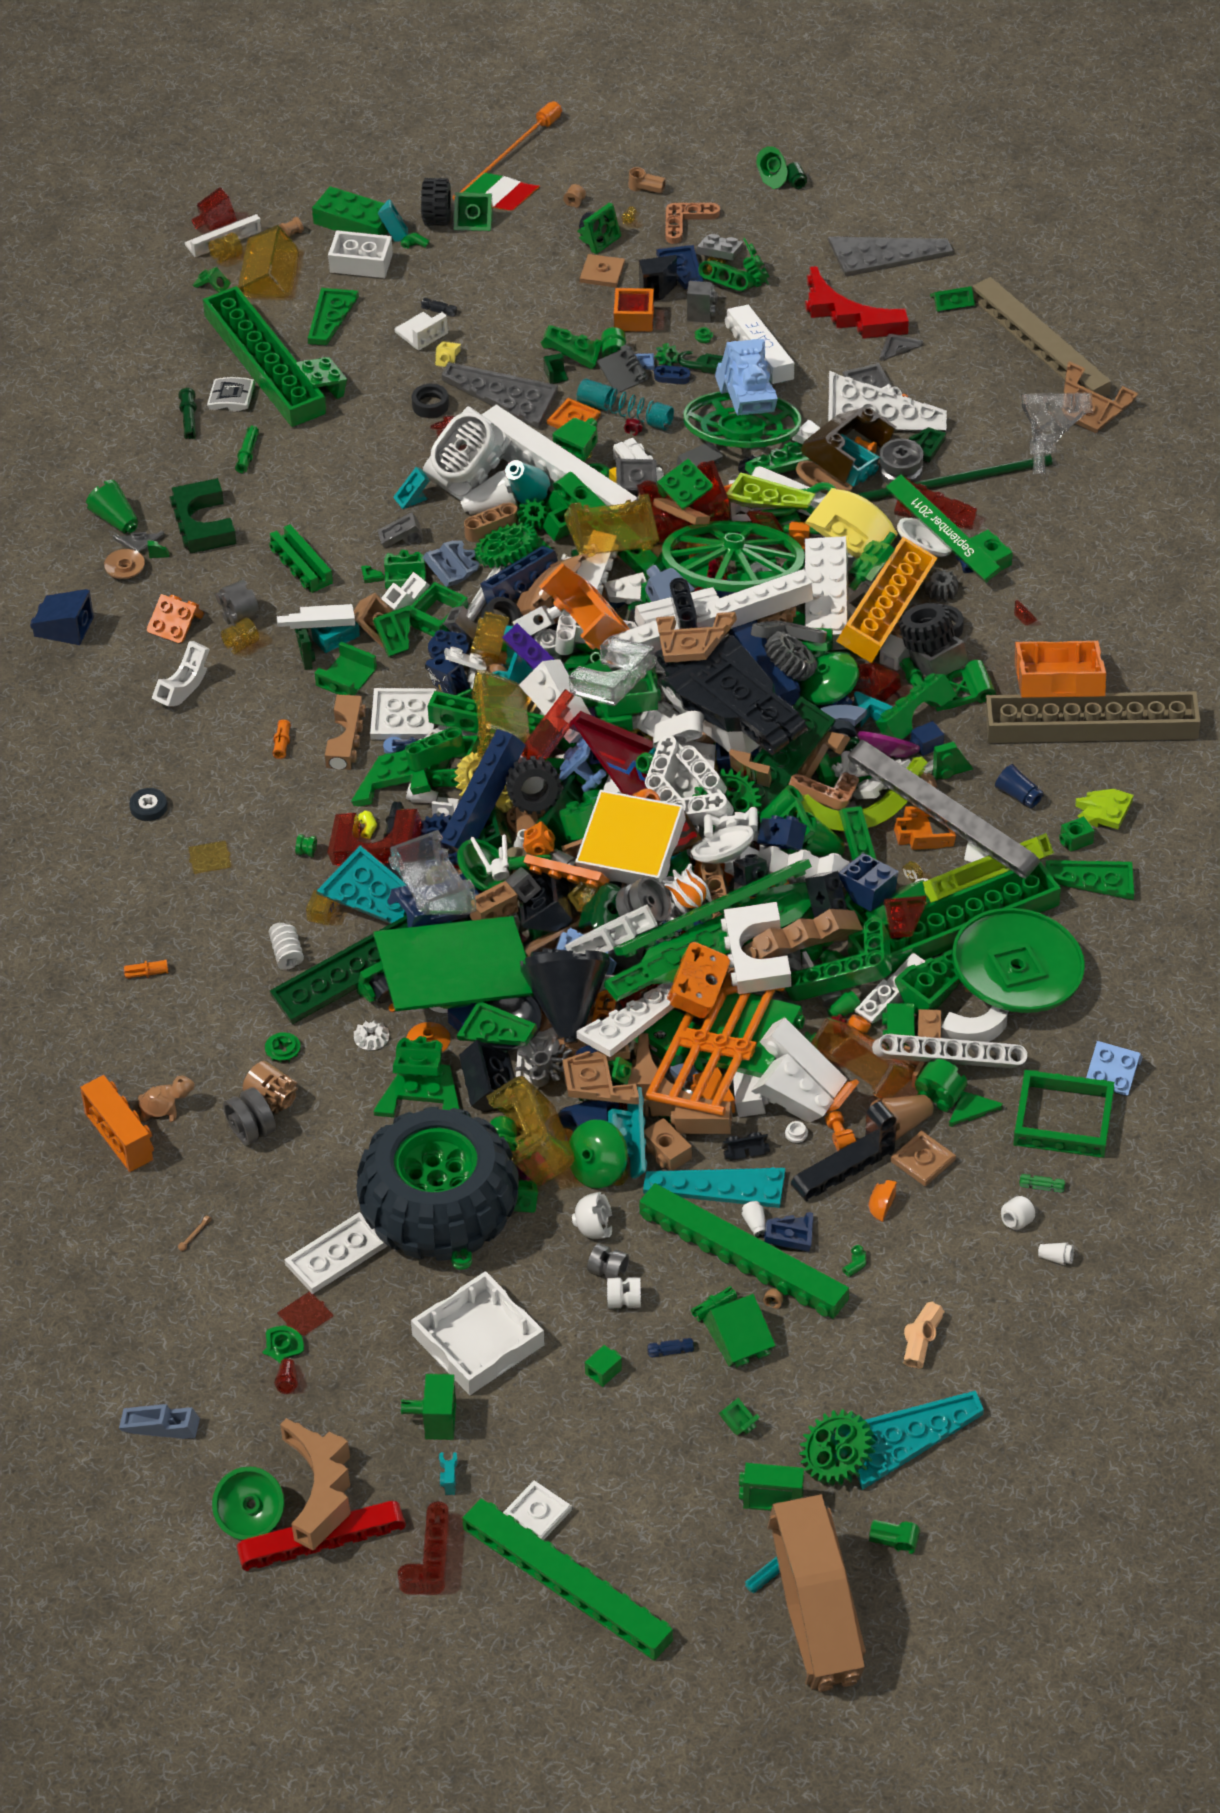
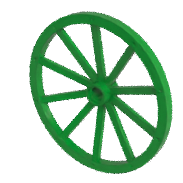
M710 521L707 524L689 525L668 536L662 546V561L667 569H675L690 584L703 588L713 587L714 590L725 592H740L803 570L805 561L803 548L789 535L768 526L742 521ZM722 532H741V533H740V534H738V533H729V534H726V535H725V534L722 533ZM712 533L720 540L693 536ZM750 534L769 538L744 541ZM681 541L708 545L671 551ZM782 544L792 554L758 546ZM714 551L684 568L673 559V557ZM756 553L794 560L795 563L791 568L785 570ZM721 555L724 557L715 579L691 572ZM744 555L779 575L758 580ZM731 560H739L750 581L722 580Z

